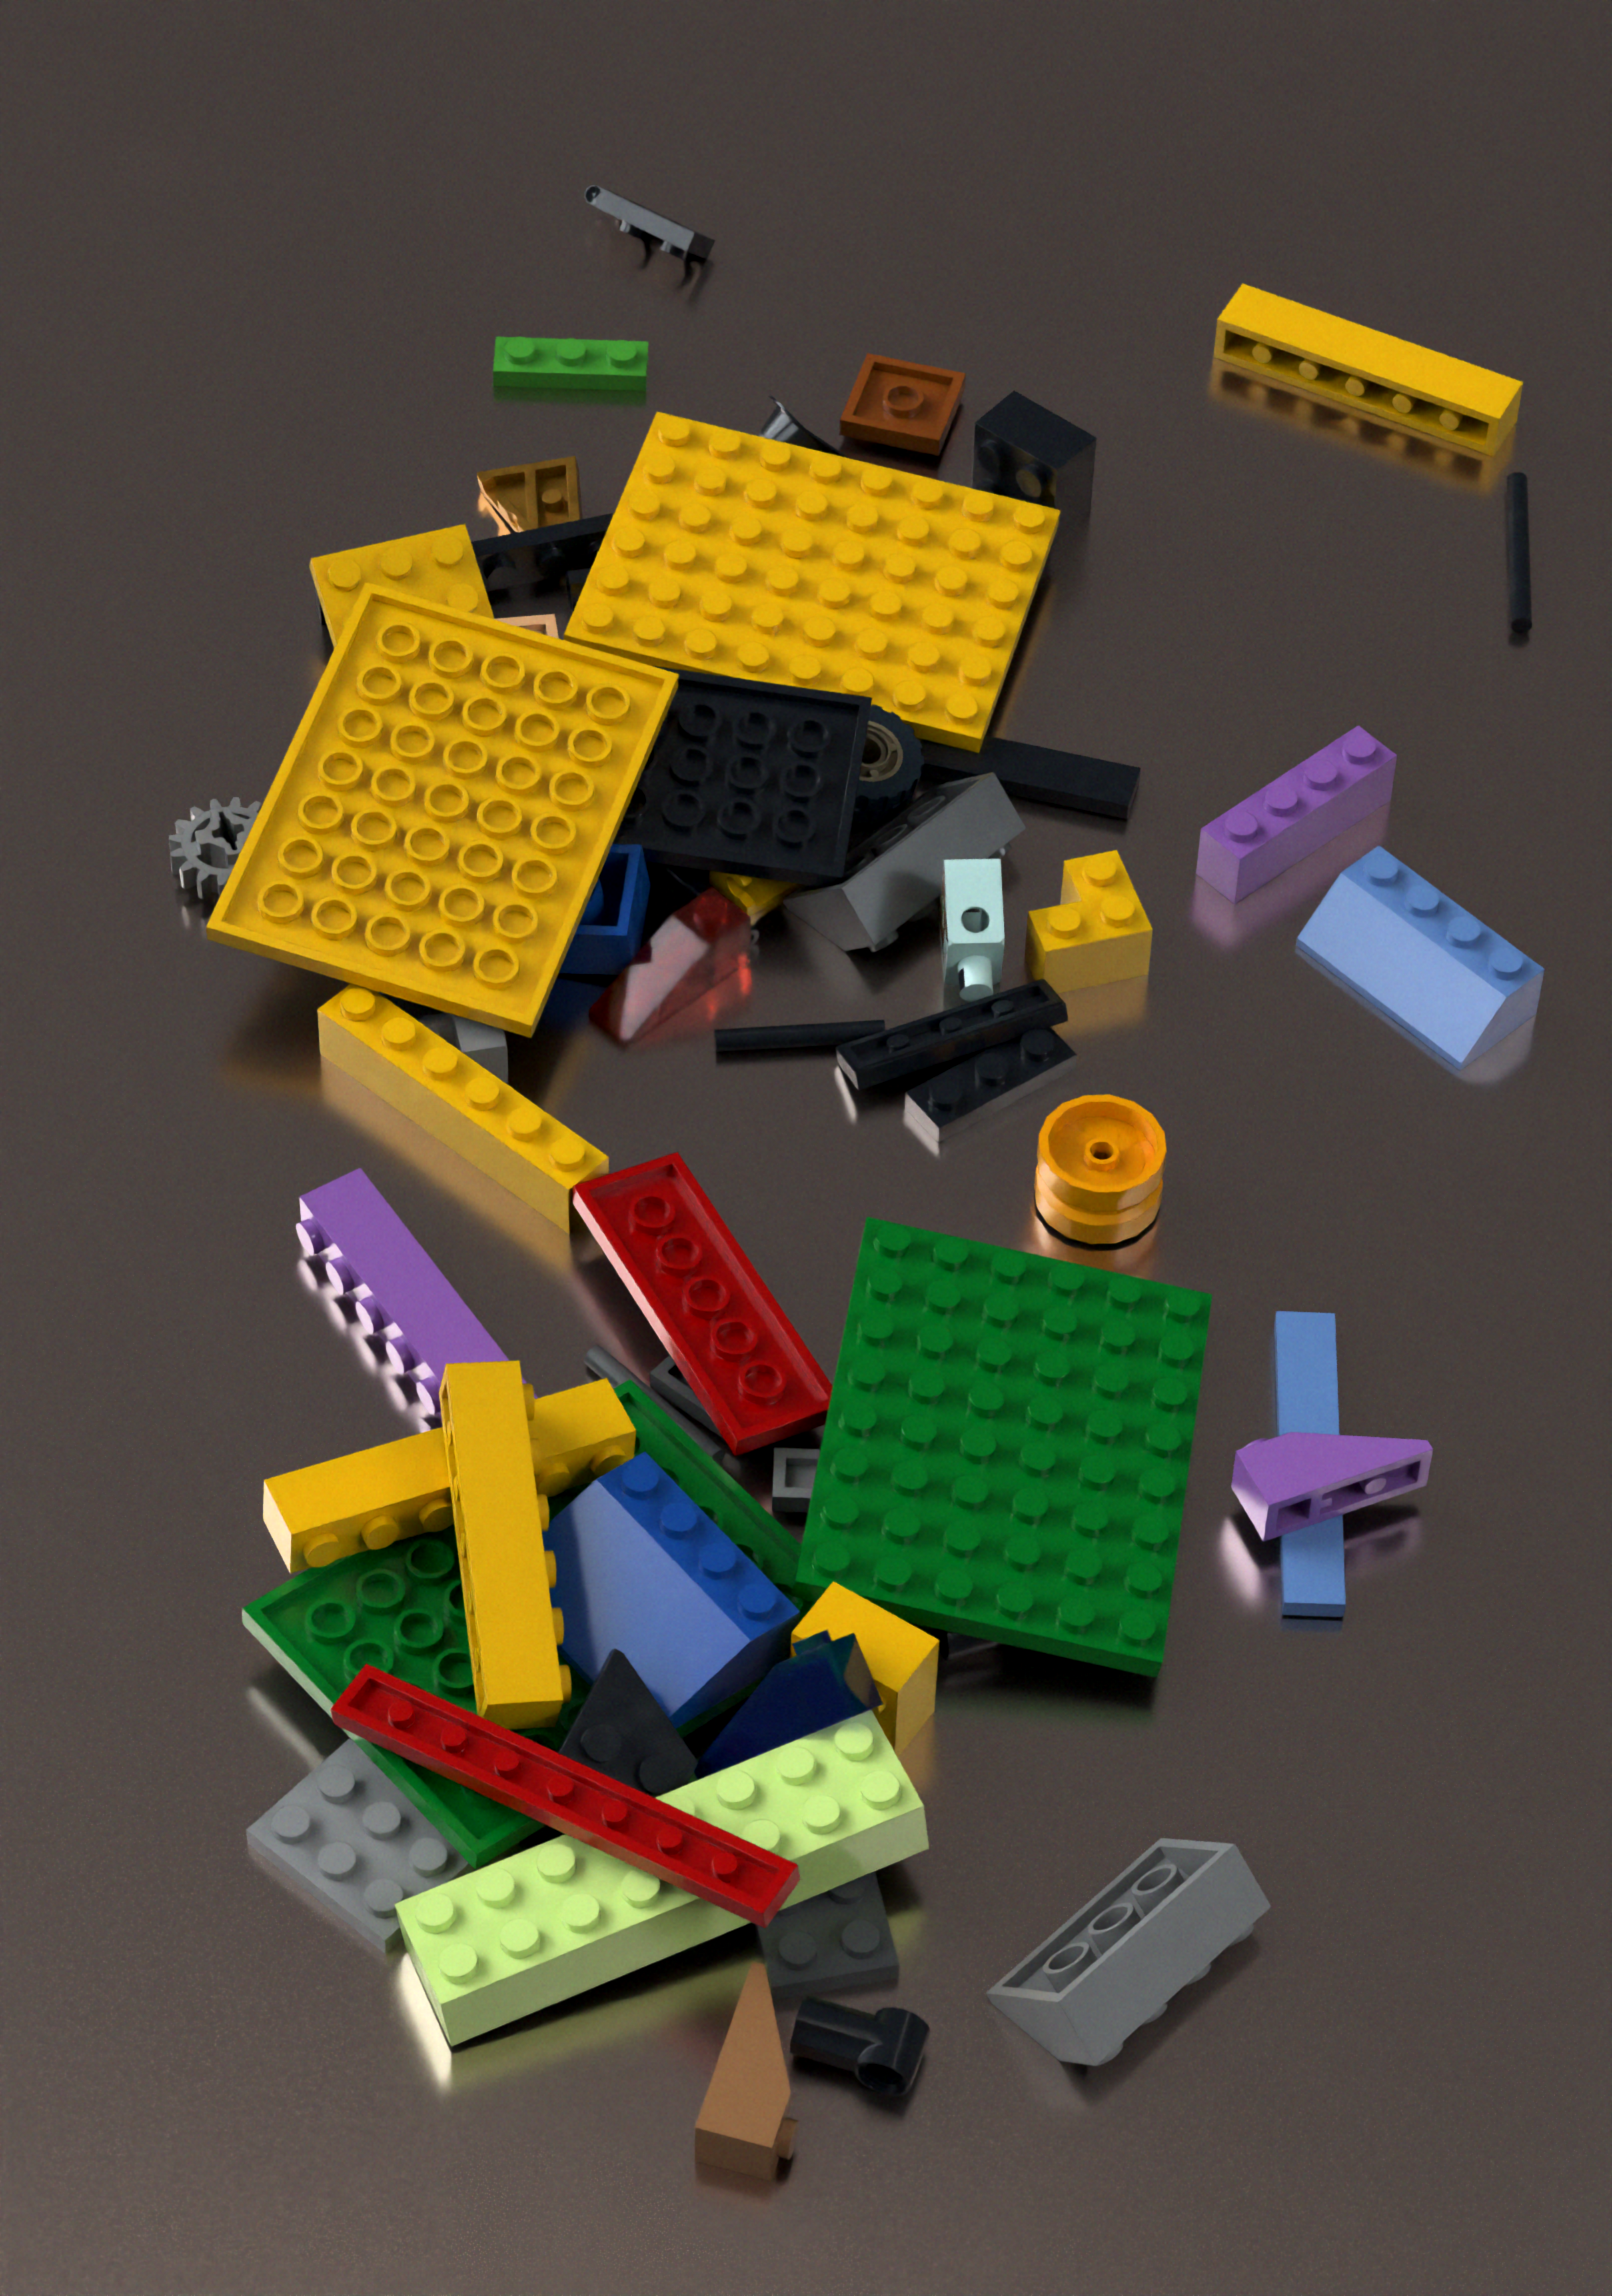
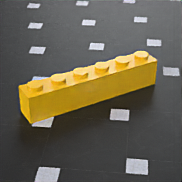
M1242 283L1217 319L1214 358L1494 457L1517 421L1523 387L1522 381Z
M350 983L317 1009L320 1054L569 1235L584 1223V1220L571 1202L573 1186L608 1175L609 1157L377 991Z
M520 1360L448 1363L445 1365L439 1389V1400L477 1715L508 1730L555 1727L562 1703H570L571 1675L569 1666L559 1665L557 1645L563 1644L564 1622L561 1608L551 1607L549 1588H555L556 1560L553 1550L544 1551L542 1532H547L549 1527V1506L546 1494H537L535 1476H540L542 1453L539 1439H530L528 1421L533 1420L535 1412L533 1386L531 1383L523 1384Z
M607 1378L534 1399V1418L528 1421L530 1439L538 1438L541 1445L542 1469L540 1476H535L537 1494H546L547 1497L556 1496L567 1489L593 1482L600 1476L634 1458L636 1429ZM443 1427L265 1479L263 1520L290 1574L310 1567H323L337 1559L366 1550L382 1549L393 1542L422 1533L438 1532L454 1524Z

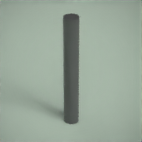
M596 1345L587 1352L584 1363L602 1379L607 1378L613 1388L631 1379L718 1464L723 1460L725 1451L603 1347Z

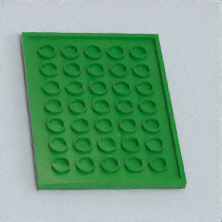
M867 1217L863 1229L791 1596L817 1602L834 1581L909 1623L1157 1678L1163 1663L1212 1294Z
M631 1379L614 1388L617 1397L636 1429L634 1457L646 1452L800 1611V1623L816 1603L815 1601L791 1596L801 1544ZM592 1482L567 1489L556 1496L547 1497L549 1522ZM455 1524L438 1532H426L393 1542L382 1549H370L343 1557L323 1567H311L242 1608V1624L331 1718V1707L366 1663L477 1715ZM558 1651L559 1665H568L570 1669V1703H562L555 1727L510 1729V1731L555 1752L559 1748L591 1688ZM790 1661L676 1728V1731L681 1738H684L789 1671ZM342 1728L475 1870L545 1826V1824Z

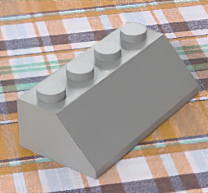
M1160 1838L988 1990L986 1995L996 2008L1059 2061L1098 2066L1116 2057L1123 2048L1122 2042L1139 2026L1148 2024L1160 2017L1167 2009L1166 2002L1182 1987L1204 1977L1211 1968L1210 1962L1225 1948L1247 1938L1254 1930L1253 1923L1270 1909L1271 1905L1235 1844Z

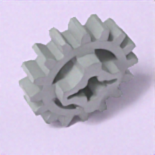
M233 797L229 806L222 807L217 799L210 800V810L206 812L195 806L190 808L191 822L181 819L175 822L176 834L169 835L171 870L173 875H180L181 886L184 889L197 885L198 898L204 899L211 892L218 893L220 898L261 809V802L255 801L248 808L241 807L239 797Z

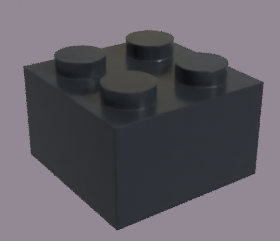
M1013 391L975 422L971 488L1061 510L1059 526L1051 546L1053 547L1090 515L1097 437L1020 393Z

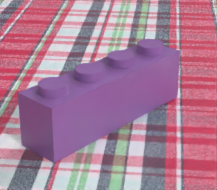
M1359 725L1202 827L1196 874L1235 905L1391 800L1397 755Z

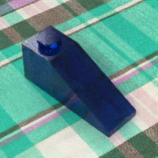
M827 1629L793 1643L792 1645L797 1656L774 1665L699 1759L694 1770L697 1780L882 1705V1700L855 1633L832 1641Z

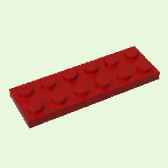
M678 1152L573 1186L571 1202L735 1456L825 1425L832 1384Z

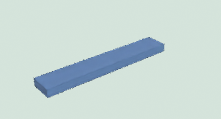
M1276 1311L1274 1337L1277 1436L1289 1432L1340 1435L1335 1313ZM1343 1514L1280 1536L1282 1615L1344 1617L1346 1595Z

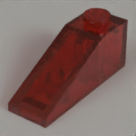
M713 887L709 888L673 913L588 1010L589 1019L628 1049L750 963L751 917Z

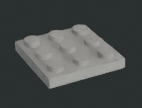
M351 1738L344 1742L246 1830L247 1843L385 1954L403 1939L395 1903L476 1871Z

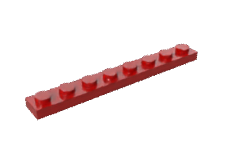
M367 1663L330 1709L334 1725L765 1929L800 1881L797 1864Z

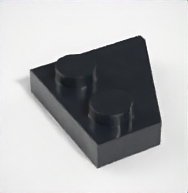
M616 1648L611 1650L556 1752L654 1798L687 1785L698 1761L625 1654Z

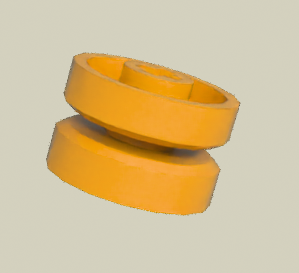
M1109 1094L1084 1095L1062 1103L1046 1117L1038 1136V1165L1035 1172L1034 1190L1036 1207L1048 1225L1067 1238L1088 1244H1114L1139 1235L1154 1221L1162 1199V1175L1165 1170L1167 1154L1165 1132L1154 1115L1134 1101Z

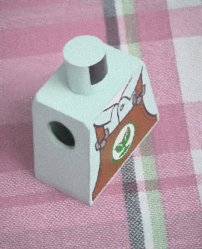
M1001 859L944 860L939 910L944 983L959 985L960 997L969 1002L993 995V985L1001 982L1005 947ZM970 909H979V910H980V912H966V911H968V910H970Z

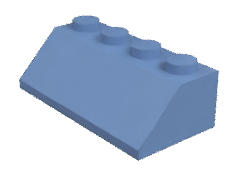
M1377 846L1339 874L1297 937L1296 946L1460 1071L1537 1013L1545 969L1381 846Z

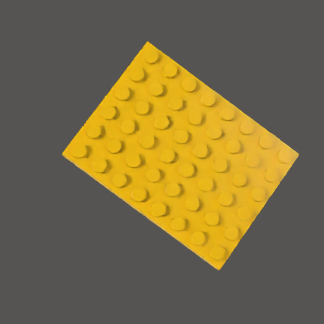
M656 412L566 627L563 640L651 666L871 697V706L872 704L881 706L883 710L900 716V720L906 725L909 724L915 731V737L979 753L1059 526L1061 510Z
M365 582L206 926L207 940L532 1038L678 688L679 674Z

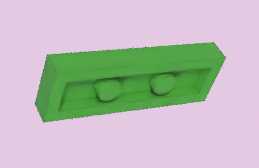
M496 337L493 386L646 391L647 341Z

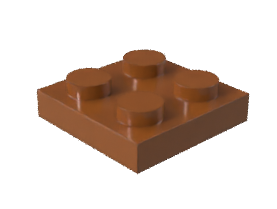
M867 353L840 418L839 435L939 456L965 390L966 373Z

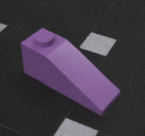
M1289 1432L1272 1439L1261 1438L1254 1440L1244 1448L1236 1450L1231 1488L1264 1542L1426 1486L1433 1448L1428 1440Z

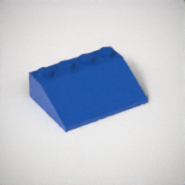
M646 1452L639 1454L595 1479L549 1522L548 1531L542 1532L544 1551L553 1550L556 1560L555 1588H549L551 1607H560L563 1614L564 1640L562 1645H557V1651L590 1687L594 1683L610 1651L616 1648L625 1654L676 1729L790 1661L791 1632L799 1624L800 1611Z

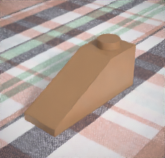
M752 1961L695 2125L694 2161L771 2181L779 2157L789 2160L792 2155L798 2135L799 2120L790 2118L791 2090L765 1964Z

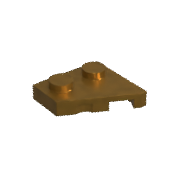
M576 456L477 472L481 493L516 533L583 519L580 474Z

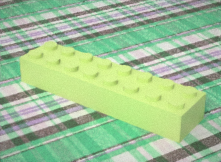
M872 1710L655 1797L662 1802L797 1864L800 1881L779 1911L929 1849L924 1805ZM567 1834L394 1904L405 1947L451 2047L751 1923L738 1915Z

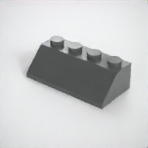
M994 772L935 785L847 851L842 884L829 887L802 885L782 901L790 912L844 951L868 947L870 952H874L896 940L899 936L896 929L906 921H917L937 907L934 899L941 895L944 860L999 859L1012 849L1009 841L1025 830L1026 827Z

